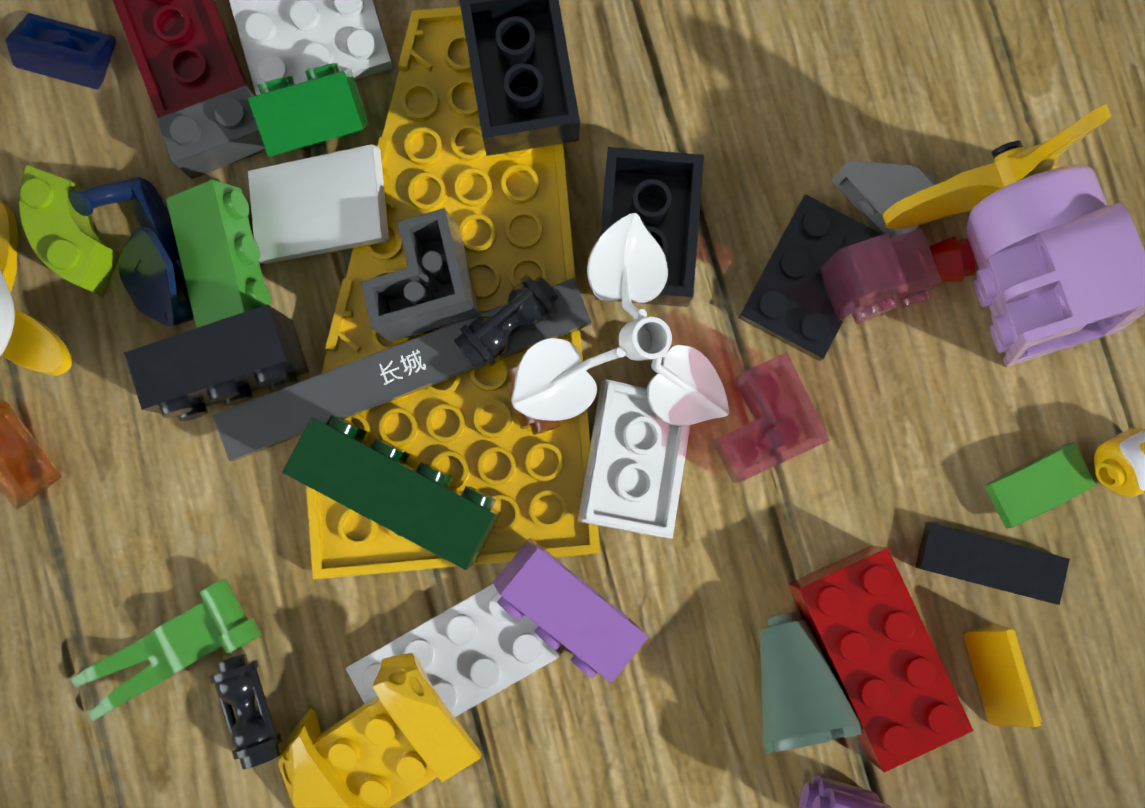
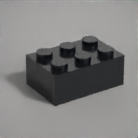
M459 0L486 156L579 141L580 118L559 0Z
M608 147L600 236L621 218L637 213L647 231L660 245L667 262L668 276L665 287L656 298L642 304L688 307L693 299L704 155Z
M268 304L124 352L141 410L160 413L163 418L178 417L179 421H188L208 414V406L223 401L225 406L249 401L253 398L252 391L267 386L270 387L271 391L281 390L298 383L297 376L309 372L293 320Z

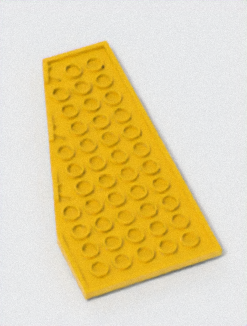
M460 6L412 10L398 63L399 72L382 137H379L377 145L381 151L389 241L353 248L346 278H343L325 347L327 352L321 374L446 327L443 326L389 342L371 328L361 282L408 268L398 226L399 221L442 208L447 210L460 228L480 314L507 304L511 290L519 283H522L520 279L526 274L533 281L541 276L550 287L573 278L575 279L563 144L486 156ZM580 329L556 338L572 343L578 349L581 362H583ZM528 349L500 359L492 367L487 364L479 371L477 369L471 370L344 419L367 431L363 439L366 442L373 444L377 438L409 453L410 456L406 463L418 468L420 462L451 475L453 478L449 485L463 492L465 486H471L496 499L492 508L501 512V515L474 565L510 562L529 538L533 539L553 557L600 553L598 525L577 522L590 450L588 411L586 409L575 417L559 420L561 426L540 434L533 435L530 427L520 428L506 386L510 382L507 371L519 365ZM306 486L313 579L457 566Z

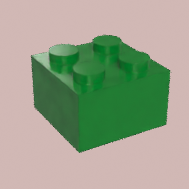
M331 63L305 71L308 81L299 84L294 83L292 76L257 84L260 95L249 97L248 101L268 157L358 132L367 127L369 123L351 69L340 72L338 63Z

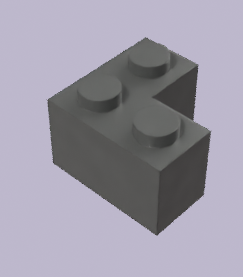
M442 208L399 221L398 226L408 268L361 282L371 328L389 342L481 316L460 228L447 210Z

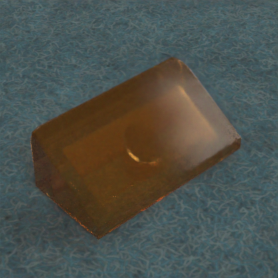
M5 402L0 405V489L17 510L61 478V474L10 405Z

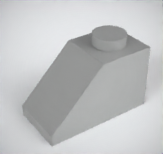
M848 161L831 179L880 234L888 237L886 241L892 248L918 226L905 229H889L886 227L883 213L896 202L938 184V181L932 175L922 172L916 165Z

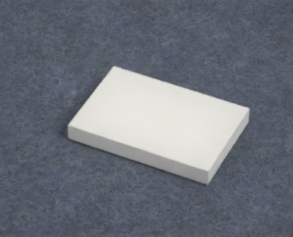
M373 144L248 171L253 237L260 250L259 263L269 264L389 241L381 151L379 147Z
M607 379L601 381L577 522L673 539L690 425L676 426L659 419L652 411L648 402L647 388Z

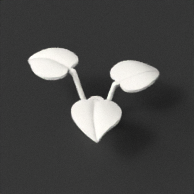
M637 213L621 218L600 236L591 251L587 265L588 281L595 296L606 302L622 299L623 309L633 317V321L628 322L619 334V347L581 362L578 349L566 340L550 338L535 343L523 355L516 373L511 402L513 407L520 413L534 419L547 421L570 419L581 414L592 404L597 395L596 383L586 370L626 356L635 361L652 359L651 368L657 374L648 383L647 399L654 414L662 421L671 425L686 426L729 415V405L725 389L707 357L690 346L677 345L670 348L672 334L669 326L660 318L647 317V312L644 309L639 310L632 304V301L645 303L656 298L665 287L668 276L665 255L660 245L647 231Z

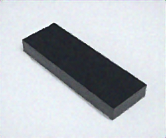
M926 522L915 568L1060 605L1070 559Z

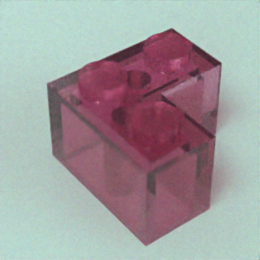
M922 228L891 239L889 233L839 249L819 269L838 322L853 317L856 325L883 316L884 312L897 307L896 302H899L901 309H905L930 299L927 292L942 283Z
M787 352L744 371L734 378L754 421L712 440L732 483L742 482L830 441Z

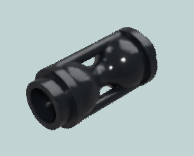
M527 274L520 279L522 283H519L511 290L507 305L494 316L479 317L471 322L469 326L465 324L460 328L462 334L453 341L478 371L486 364L492 367L496 363L495 359L506 351L510 336L521 326L538 324L548 315L552 317L557 313L552 303L558 299V296L541 276L533 281Z
M241 654L216 663L218 673L210 675L209 679L211 684H215L234 747L232 751L234 760H240L242 769H249L277 758L281 755L278 744L282 742L280 733H276L257 672V667H259L257 659L247 662L245 654ZM254 699L256 700L258 710L255 707Z

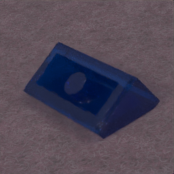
M28 13L5 39L15 67L96 90L104 82L116 45L115 36Z

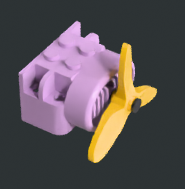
M1103 104L1052 139L1025 150L1019 140L1001 145L991 152L994 163L959 173L944 182L912 194L896 202L883 213V219L887 228L905 229L971 211L966 235L979 268L976 271L978 279L973 280L974 288L982 308L989 306L991 310L993 325H990V332L999 353L1006 352L1003 358L1006 367L1120 332L1145 313V250L1129 211L1121 202L1110 206L1107 205L1097 176L1091 167L1086 165H1068L1063 167L1054 165L1060 155L1112 117L1107 104Z

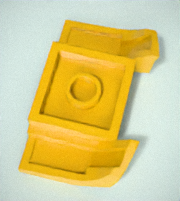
M413 653L382 659L381 668L372 685L377 696L321 733L316 712L310 708L287 737L278 759V766L295 808H390L436 778H439L443 783L481 759L482 753L441 700L425 674L420 661Z

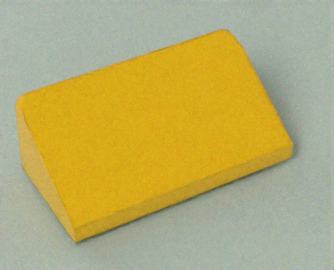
M994 623L965 631L963 639L987 721L996 726H1041L1042 719L1015 630Z

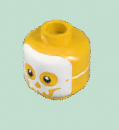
M1131 428L1100 444L1094 453V467L1097 479L1104 487L1119 496L1133 498L1145 493V429Z

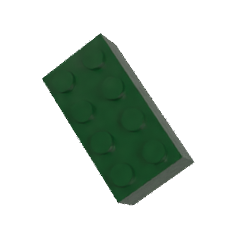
M330 415L328 421L325 422L311 417L282 471L283 474L464 570L469 569L476 563L501 515V512L492 508L496 499L471 486H465L463 492L449 485L453 478L451 475L420 462L418 468L406 463L410 456L409 453L377 438L373 444L366 442L363 439L367 431L342 418L339 419Z

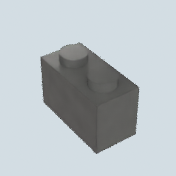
M246 85L156 119L172 163L191 179L266 151L248 98L254 95Z

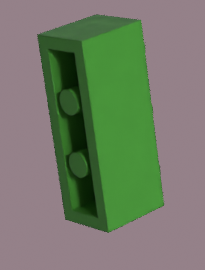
M210 180L166 198L196 328L267 304L270 305V292L264 284L259 264L260 250L253 239L248 219L249 205L242 194L241 188Z

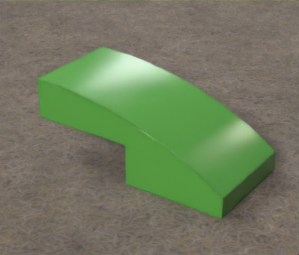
M1073 442L1059 446L1030 464L1014 468L985 485V488L1007 529L1022 524L1067 502L1095 486L1096 483L1077 446Z

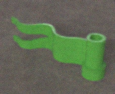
M226 578L200 592L204 601L201 604L162 624L139 641L102 659L71 678L74 687H77L148 659L151 662L145 669L107 695L90 711L89 715L92 721L97 720L121 704L165 681L180 670L222 646L226 654H229L262 635L254 618H247Z

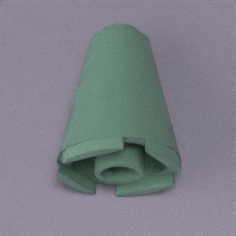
M787 613L768 618L769 627L760 630L762 744L764 753L801 748L830 742L834 738H848L862 734L860 722L808 621H797L796 613Z

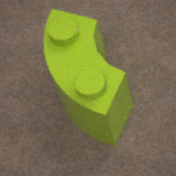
M26 165L20 185L19 209L22 226L32 249L41 261L55 274L70 283L103 297L120 254L103 243L95 231L92 214L90 216L80 215L72 207L69 193L72 190H82L83 188L70 180Z

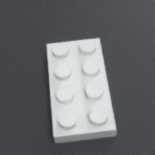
M491 584L354 662L345 669L364 704L377 696L372 685L381 668V660L395 655L413 653L420 661L425 674L452 715L457 717L560 657L558 649H553L534 632L538 625L524 615L519 621L506 612L497 603L501 595H499L494 584Z

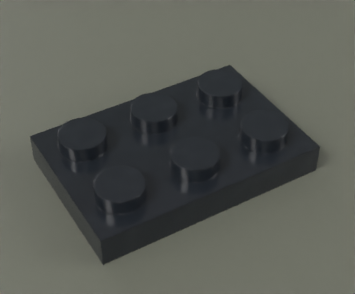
M805 194L800 200L738 318L818 361L823 360L888 237Z

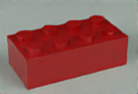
M871 545L788 583V587L803 619L807 620L860 722L862 734L857 736L865 754L882 772L885 773L974 731L887 547Z

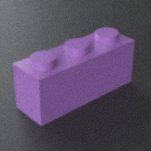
M531 538L527 540L493 582L499 595H501L497 603L506 612L519 621L524 615L538 625L534 632L545 643L555 650L561 644L574 653V656L570 659L573 664L592 679L599 673L612 683L649 638L635 622Z

